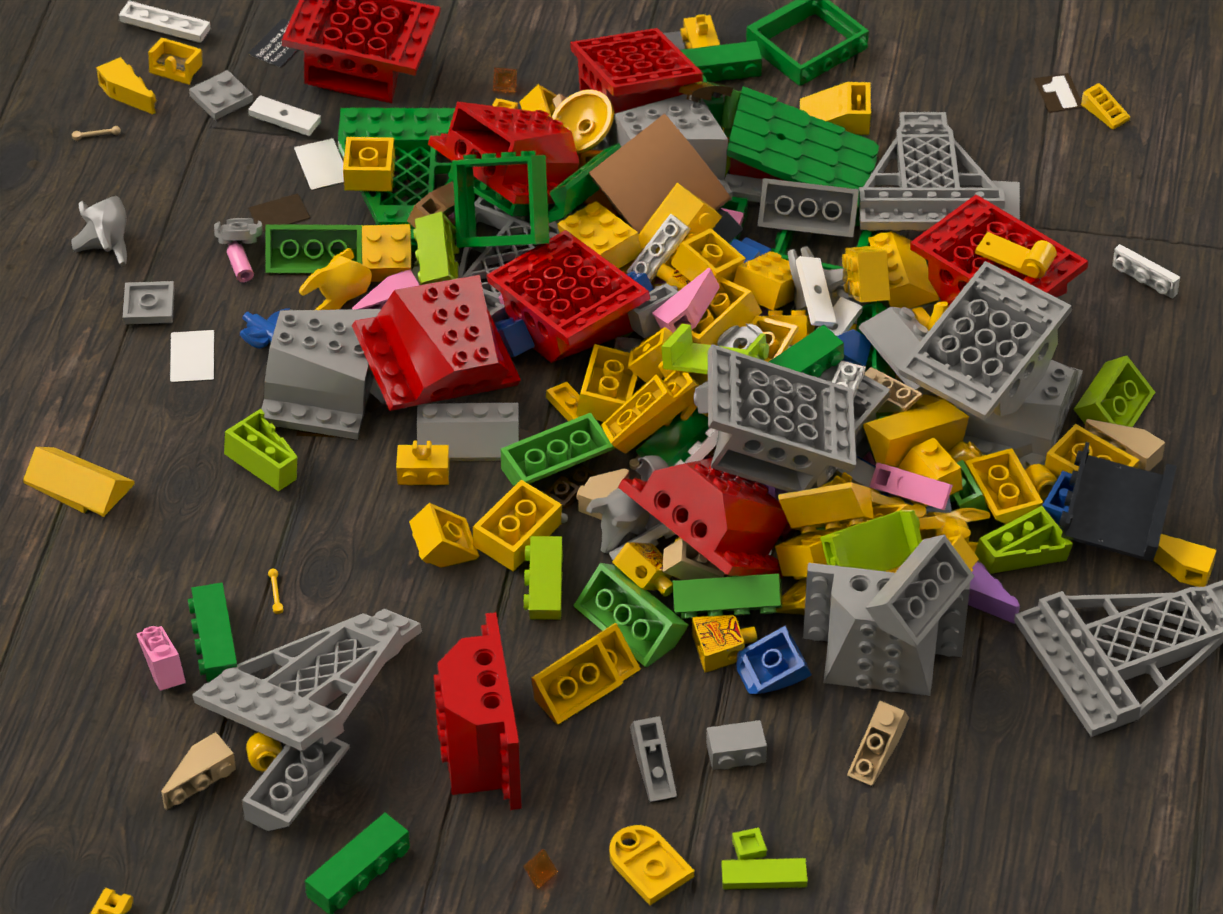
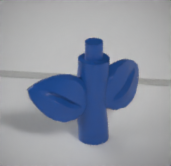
M282 310L275 312L267 320L258 314L252 315L250 312H246L242 319L247 322V328L241 330V338L255 348L262 349L267 347L269 343L271 344L278 316Z

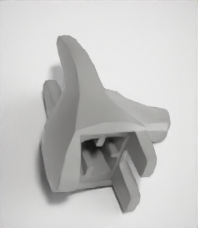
M112 196L89 208L83 201L79 202L80 214L87 224L72 239L74 252L103 248L108 252L113 249L119 264L124 266L127 263V252L123 238L126 227V211L121 199L118 196Z
M807 246L801 248L802 257L814 258ZM795 249L788 251V259L795 284V310H806V315H809L795 261L798 256ZM845 268L823 269L832 307L840 299L834 290L847 283L848 274Z
M619 488L611 492L607 497L592 500L586 509L589 513L602 514L601 551L603 553H609L616 549L629 532L640 535L647 531L646 524L650 513Z

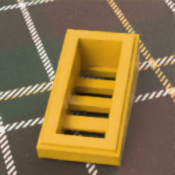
M1098 83L1083 92L1081 105L1111 129H1115L1130 120L1129 114L1101 84Z

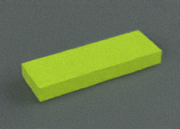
M806 858L722 860L723 889L807 887Z

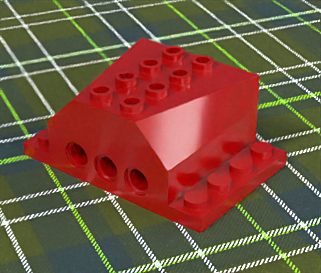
M299 0L282 37V46L304 51V84L392 103L399 72L416 75L440 16L441 7L410 0Z
M658 28L571 42V51L578 58L580 91L596 90L603 93L611 101L614 114L682 95L683 93L679 92L680 87L691 83L703 82V72Z
M457 102L448 134L442 133L440 136H430L428 145L451 161L464 160L463 155H476L477 159H482L481 154L496 153V158L501 157L503 152H516V156H521V151H535L536 155H545L548 204H555L549 192L575 173L580 164L572 131L564 127L563 122L549 117V113L543 110L529 111ZM528 164L473 167L474 177L513 204H529Z
M977 194L910 242V250L928 260V280L941 301L948 302L949 306L985 261L1056 298L1066 294L1067 284L1088 268V260ZM989 232L1030 250L1037 241H1047L1055 247L1057 255L1043 277L1033 278L975 254V250L986 233Z
M567 230L550 238L548 244H540L486 275L488 283L501 292L508 316L514 318V321L524 320L535 345L533 349L551 363L594 347V344L599 345L615 339L617 336L620 337L633 332L634 330L631 328L627 312L651 299L647 289Z
M480 275L395 289L376 317L355 320L352 324L355 335L390 411L517 386L521 381L486 307Z
M713 458L655 470L648 481H642L638 478H634V480H621L618 486L620 490L726 575L779 574L780 578L783 577L781 568L778 565L779 561L769 555L786 527L788 520L780 502L768 493L769 489L764 485L711 468Z
M496 612L485 614L486 625H481L482 636L461 638L438 662V674L433 675L435 691H437L435 692L438 724L437 732L441 743L442 763H448L452 795L502 789L504 800L509 799L510 809H522L519 740Z

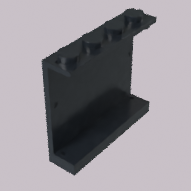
M1086 442L1083 451L1078 450L1074 465L1079 467L1078 471H1072L1069 485L1074 487L1073 491H1067L1064 506H1068V511H1062L1059 526L1063 527L1061 537L1153 562L1158 549L1177 466L1166 463L1163 475L1090 456V450L1088 449L1090 442Z

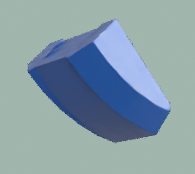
M786 626L742 649L737 654V671L749 694H760L778 690L812 675L798 645Z

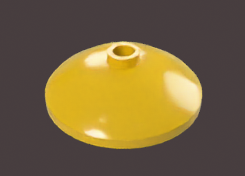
M583 90L566 98L557 107L552 115V119L563 122V126L572 131L578 154L592 149L605 138L613 123L614 109L611 101L603 93L596 90Z

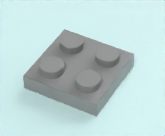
M228 70L189 89L190 96L214 120L253 102V94Z
M174 281L125 283L123 324L173 323Z

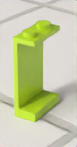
M681 324L661 346L663 369L708 374V350L711 345L693 343L691 325ZM763 333L754 340L748 349L723 347L760 360L767 359L769 355V345L766 344V334Z
M899 510L820 537L827 565L876 571H887L901 566L923 541L919 531L920 522L914 510Z

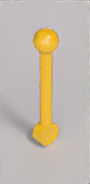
M270 569L268 575L272 580L275 603L272 608L275 614H281L283 612V605L279 600L277 586L278 571Z

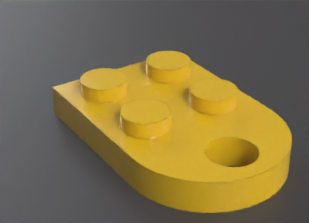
M642 825L628 826L618 831L610 842V860L612 865L649 905H652L694 877V870L652 828ZM633 839L636 843L632 846H626L622 841Z

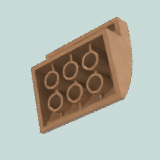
M665 113L589 172L592 180L607 196L614 210L638 234L676 183L682 185L715 210L731 199L714 173Z

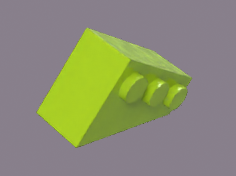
M442 211L416 218V228L413 230V234L418 244V250H416L415 254L420 264V271H418L420 284L424 285L458 279L459 264L454 259V254L459 253V248L455 246L456 227Z
M259 409L225 431L224 454L277 491H280L296 480L298 457L284 438H280L275 432V426L272 423L269 424L266 420L263 410Z
M1040 506L981 537L975 554L985 566L987 572L992 574L1066 561L1073 543L1069 539L1061 537V528L1044 507Z
M530 536V545H525V561H530V570H525L524 584L529 586V594H524V610H529V619L561 620L562 536Z

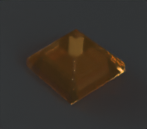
M494 68L493 91L516 92L517 69Z
M542 849L523 866L536 889L543 886L558 872L545 849Z

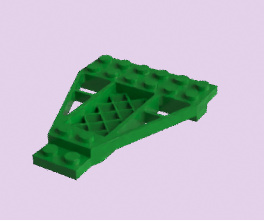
M341 108L338 145L339 153L342 154L343 158L346 137L394 138L395 156L401 157L395 161L394 172L397 171L400 175L395 178L393 177L392 189L396 187L399 191L394 194L390 191H376L375 197L370 196L368 191H360L375 221V225L410 224L407 220L414 205L435 190V176L437 174H449L452 163H437V154L441 153L428 145L430 136H440L442 133L448 134L455 108ZM419 155H422L424 157V159H422L421 161H418L415 158ZM407 163L412 165L409 169H405L403 166ZM418 171L423 173L419 178L414 175ZM449 178L446 184L452 182L453 179ZM406 179L411 181V183L407 186L402 184V182ZM418 187L423 190L418 194L413 192ZM404 196L411 198L406 202L401 200ZM410 224L412 252H416L418 244L413 234L415 228Z

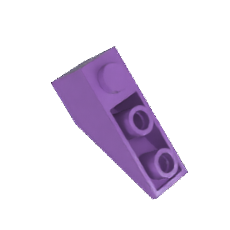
M977 561L972 567V573L975 577L970 581L968 605L1015 624L1014 617L1015 614L1019 613V602L1014 596H1010L999 580L994 579L987 572L981 562Z

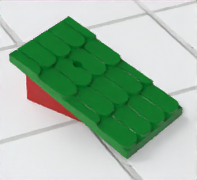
M743 86L727 147V156L730 157V174L859 189V187H864L876 168L879 145L873 140L845 131L846 128L810 116L804 110L781 103L775 97Z

